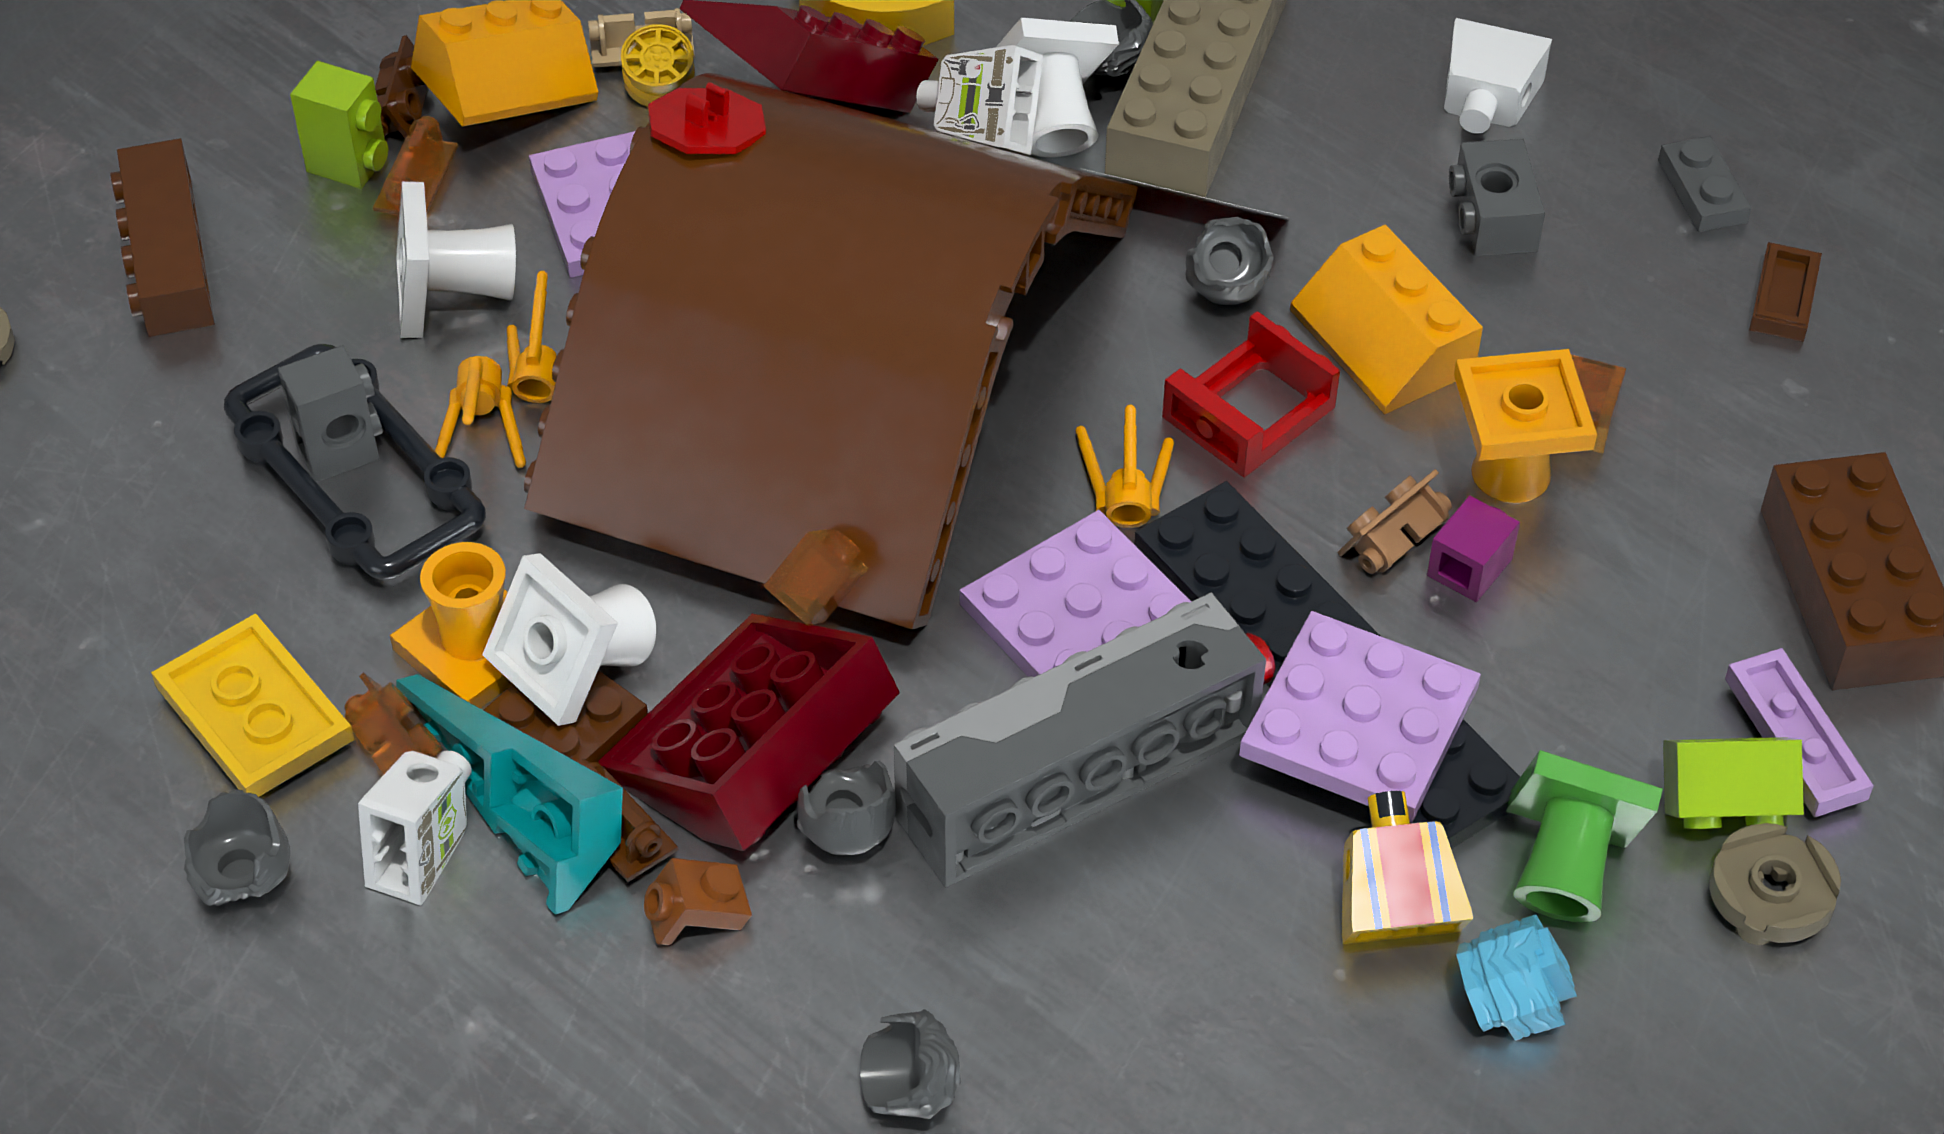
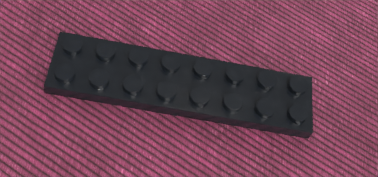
M1228 481L1221 483L1135 531L1134 545L1191 602L1212 592L1244 633H1251L1265 641L1275 661L1273 678L1271 682L1266 684L1269 688L1311 611L1380 636ZM1463 719L1413 822H1410V824L1432 821L1440 822L1444 827L1452 849L1510 813L1506 809L1511 790L1520 776Z

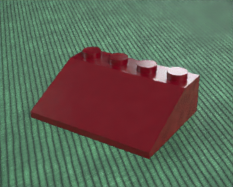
M683 0L679 8L779 89L784 91L911 113L917 101L916 95L920 83L929 79L939 58L923 47L925 39L909 28L897 26L896 30L893 31L871 19H866L864 24H860L838 12H834L832 17H826L819 11L805 5H801L799 10L769 5Z
M752 613L613 746L598 763L626 791L702 840L745 851L750 845L762 838L766 829L789 805L798 801L800 788L805 785L808 787L829 765L836 762L843 755L844 749L867 726L880 718L882 711L900 694V691L872 636Z

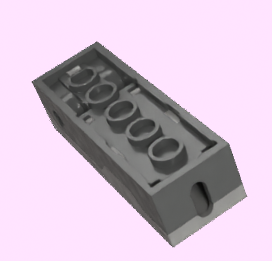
M1212 592L1192 602H1182L1170 609L1167 614L1140 627L1127 628L1118 634L1115 639L1088 652H1077L1068 657L1063 664L1035 677L1022 678L1010 689L983 702L970 703L963 707L956 715L929 728H918L906 735L903 740L895 743L896 818L946 888L1240 742L1261 705L1263 685L1271 682L1275 672L1273 655L1264 640L1251 633H1244Z

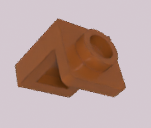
M671 858L655 881L649 885L644 898L645 914L651 921L656 943L660 945H671L686 925L741 930L752 916L736 864Z

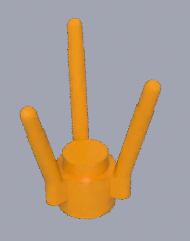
M543 270L537 274L529 345L524 349V352L520 354L517 327L511 324L506 329L510 368L507 386L513 390V393L518 398L531 403L551 401L556 384L552 379L553 364L557 356L556 352L552 348L541 344L548 274Z
M473 356L463 360L458 366L456 388L450 391L449 406L435 448V452L441 458L445 457L461 409H463L462 422L465 425H471L474 415L487 414L497 406L500 408L515 465L517 468H524L526 466L523 446L511 405L512 389L501 384L502 370L495 360L486 356Z
M1132 404L1127 405L1124 415L1123 468L1116 470L1112 474L1111 479L1105 485L1087 430L1084 426H1078L1075 433L1096 495V511L1100 510L1115 526L1120 528L1140 527L1146 524L1151 519V516L1159 515V497L1170 463L1174 440L1170 437L1164 439L1151 482H1149L1145 478V474L1137 469L1136 408Z

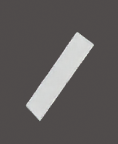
M1080 168V169H1082V168ZM1083 169V170H1086V169ZM1087 170V171H1091V170ZM1092 171V172H1095V171ZM1096 172V173H1099V172ZM1100 173V174H1103V173ZM1104 174V175H1108V174ZM1109 175V176H1112V175ZM1113 176V177H1116V176ZM1117 177V178H1120V177ZM1121 178V179H1125V178ZM1126 179V180H1129V179ZM1130 180V181H1133V180ZM1134 181V182H1137V181ZM1138 182V183H1141V182ZM1143 183V184H1146V183ZM1147 184V185H1150V184ZM1151 185V186H1154V185ZM1155 186V187H1158V186ZM1160 187V188H1163V187ZM1164 188V189H1167V188ZM1168 189V190H1171V189ZM1172 190V191H1175V190ZM1176 191V192H1180V191ZM1181 192V193H1184V192ZM1185 193V194H1188V193ZM1189 194V195H1192V194ZM1193 195V196H1197V195ZM1198 196V197H1201V196ZM1202 197V198H1205V197ZM1206 198V199H1209V198ZM1210 199V200H1214V199ZM1215 200V201H1218V200ZM1219 201V202H1222V201ZM1223 202V203H1226V202ZM1227 203V204H1230V203ZM1232 204V205H1235V204ZM1236 205V206H1239V205ZM1240 206V207H1243V206ZM1244 207V208H1247V207ZM1248 208V209H1252V208ZM1253 209V210H1256V209ZM1257 210V211H1260V210ZM1261 211V212H1264V211ZM1265 212V213H1269V212ZM1270 213V214H1273V213ZM1274 214V215H1277V214ZM1278 215V216H1281V215ZM1282 216V217H1286V216ZM1287 217V218H1290V217Z

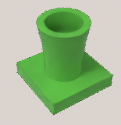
M1539 750L1513 786L1506 809L1507 812L1541 822L1529 860L1513 892L1514 898L1526 908L1555 919L1571 922H1592L1598 920L1602 912L1603 877L1608 845L1612 844L1626 848L1657 813L1663 788Z

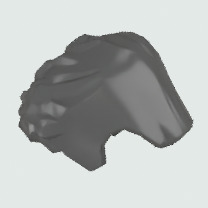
M1107 0L1095 1L1080 10L1069 21L1116 25L1119 45L1093 74L1118 77L1122 74L1127 75L1133 70L1153 26L1151 17L1136 0H1125L1126 7L1117 6Z
M1239 217L1208 221L1201 236L1197 237L1198 242L1186 254L1185 275L1187 282L1207 300L1220 305H1237L1252 299L1269 279L1273 262L1271 247L1262 226Z
M874 761L872 765L865 764L861 767L858 766L846 770L834 769L821 774V779L812 787L810 793L808 792L807 785L800 788L798 794L797 827L817 846L834 855H857L867 852L887 837L895 822V790L887 768L881 761Z
M243 790L220 793L217 797L209 800L206 814L201 823L193 830L186 831L184 837L186 856L184 870L187 874L186 879L203 903L207 905L220 906L227 904L230 900L237 901L240 898L244 900L249 896L260 897L275 888L287 875L290 860L288 838L271 807L256 794L244 793Z
M926 1009L919 1012L899 1013L881 1017L880 1023H889L890 1025L868 1035L861 1052L860 1071L864 1100L874 1113L930 1119L942 1108L949 1106L953 1102L957 1085L961 1084L959 1054L954 1041L948 1036L944 1025L937 1021L934 1015Z

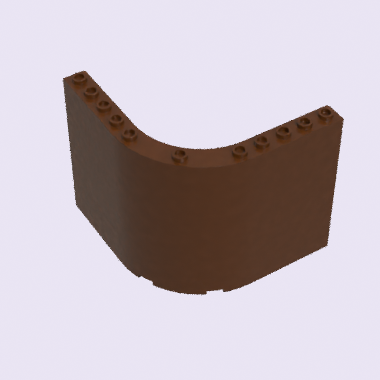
M704 73L695 76L683 83L679 88H706L707 83L711 82L761 104L766 135L737 154H686L651 137L649 122L646 127L640 126L635 131L630 144V154L609 196L595 237H589L582 249L580 265L582 270H584L579 293L574 294L568 305L566 323L570 328L565 348L560 350L553 364L552 379L556 384L551 404L545 407L539 420L538 435L542 439L537 459L530 464L525 476L524 491L528 495L524 509L906 628L915 629L925 626L930 620L995 376L1013 327V320L1004 317L1014 293L1026 296L1034 277L1044 262V242L1056 245L1063 236L1073 231L1124 238L1138 186L798 93L784 91L779 88L717 73Z

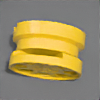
M662 24L641 27L630 34L622 46L621 64L624 86L630 97L641 105L648 107V104L679 88L683 83L695 77L692 44L684 33L674 27ZM634 42H635L637 45H636V46L631 50V52L628 54L629 48H630V47L634 44Z

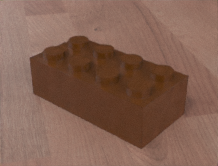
M1886 452L1773 465L1761 512L1831 690L1944 677V587Z

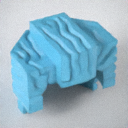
M1536 914L1522 918L1521 921L1515 920L1509 924L1497 926L1495 929L1491 928L1482 931L1479 937L1471 940L1470 943L1464 942L1458 945L1456 955L1465 991L1482 1031L1502 1025L1507 1027L1516 1041L1522 1039L1523 1036H1530L1531 1033L1537 1034L1565 1025L1563 1014L1560 1012V1001L1577 997L1574 989L1575 985L1572 980V974L1569 971L1568 961L1548 927H1543Z

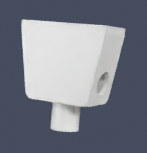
M1456 18L1448 61L1444 109L1450 114L1460 116L1461 126L1471 133H1483L1489 129L1491 123L1506 127L1517 125L1544 82L1552 39Z

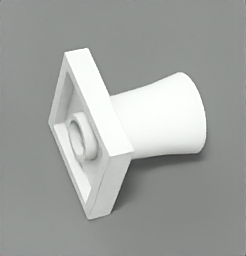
M1020 18L997 47L1015 45L1043 55L1031 154L1040 157H1062L1082 152L1091 147L1099 137L1087 104L1083 84L1119 45L1116 25Z
M402 181L396 248L400 338H423L427 291L480 294L512 301L516 272V245L513 224L483 229L427 230L424 182Z
M541 553L524 555L482 655L558 726L574 723L579 716L600 666L635 667L642 664L649 657L656 640L655 616L646 597L633 586L619 584L588 596Z

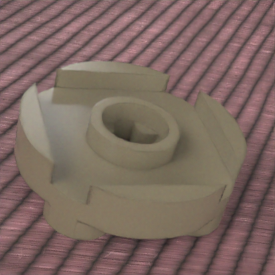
M1771 823L1755 824L1741 828L1726 839L1721 851L1715 857L1709 878V888L1718 911L1730 924L1736 927V931L1741 939L1754 945H1765L1770 941L1776 943L1795 942L1815 935L1829 924L1836 907L1841 876L1834 858L1820 842L1808 835L1804 842L1796 836L1787 835L1788 827ZM1764 874H1771L1775 881L1786 880L1789 885L1785 887L1784 891L1771 890L1762 884Z

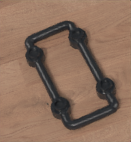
M329 344L310 346L231 389L224 399V411L235 425L234 433L241 454L253 462H268L326 527L325 535L329 551L342 564L348 566L360 565L367 574L374 578L382 580L393 579L425 562L437 550L462 541L482 527L486 518V509L482 501L472 491V480L468 465L457 458H441L379 392L377 371L371 362L364 359H351L354 366L363 363L369 373L375 396L367 398V402L373 404L382 428L424 472L426 492L430 501L441 509H458L462 513L388 556H382L375 548V537L370 520L360 513H344L284 447L283 434L278 418L267 411H252L248 406L282 387L278 372L279 367L336 347Z

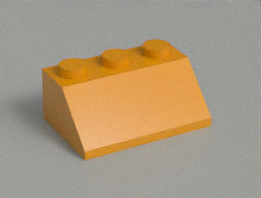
M494 0L488 4L464 8H447L441 12L419 15L411 68L462 127L597 101L598 88L581 21L562 0Z
M1386 224L1340 244L1290 304V311L1384 415L1456 382L1454 378L1456 359L1478 357L1483 326Z

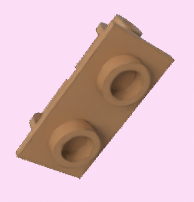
M1434 469L1419 483L1411 475L1408 476L1384 497L1390 504L1386 510L1379 514L1372 506L1346 528L1353 538L1337 552L1341 557L1354 547L1360 554L1358 561L1366 572L1374 574L1376 571L1385 572L1414 546L1400 530L1402 527L1418 543L1436 527L1446 522L1449 517L1448 512L1452 508L1451 502L1445 494L1434 492L1428 485L1439 472Z

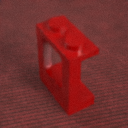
M1256 311L1249 317L1247 340L1198 377L1193 378L1180 368L1165 379L1162 418L1245 478L1336 407L1340 369L1334 366L1327 357L1317 354L1293 337L1285 327L1275 324ZM1261 369L1270 371L1306 398L1266 430L1221 398L1252 373Z

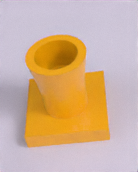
M1569 349L1456 359L1454 378L1477 452L1472 463L1471 473L1478 488L1488 496L1509 503L1531 501L1542 495L1550 484V454L1594 450L1597 432Z
M474 542L454 543L434 552L426 560L420 573L421 587L431 606L390 634L393 651L424 678L478 708L485 706L513 684L482 655L508 593L504 589L506 569L500 555L492 548Z

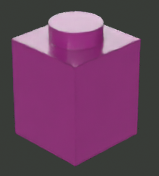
M1469 495L1433 538L1427 576L1477 603L1513 559L1520 522L1508 516L1499 508L1489 506Z

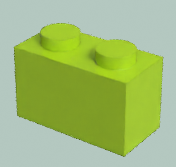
M316 61L290 93L306 172L362 189L374 172L382 169L388 156V144L384 139L381 122V105L377 101L374 79L364 74Z
M1766 737L1663 740L1665 814L1684 818V828H1722V817L1745 816L1746 826L1764 823L1784 826V815H1804L1801 739Z

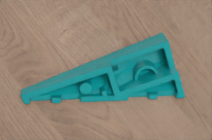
M419 674L397 679L396 698L401 704L413 703L427 723L423 725L422 734L429 744L442 743L447 751L459 753L471 765L472 773L465 782L466 795L495 834L507 833L519 848L522 855L518 857L517 865L524 875L537 874L549 890L545 903L554 914L568 911L621 843L623 787Z

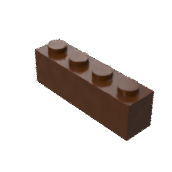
M182 139L117 149L120 171L111 172L110 176L116 203H125V208L116 209V218L122 241L130 240L131 244L121 246V253L127 278L136 279V283L126 285L132 316L143 315L149 337L215 325L192 181Z

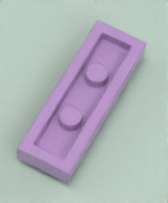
M1783 648L1729 664L1725 680L1763 738L1788 737L1802 740L1803 801L1814 818L1869 800L1874 785Z

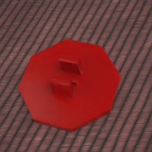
M711 82L707 83L706 88H677L648 104L651 137L686 154H737L766 135L761 104Z

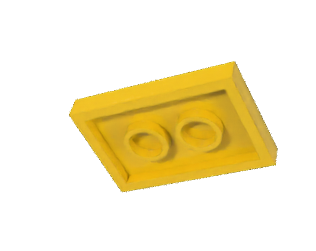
M256 613L151 672L158 691L239 790H243L244 793H253L259 797L354 741L352 727Z

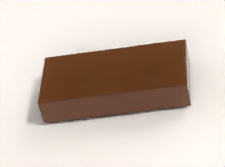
M1768 242L1749 331L1804 342L1822 253Z

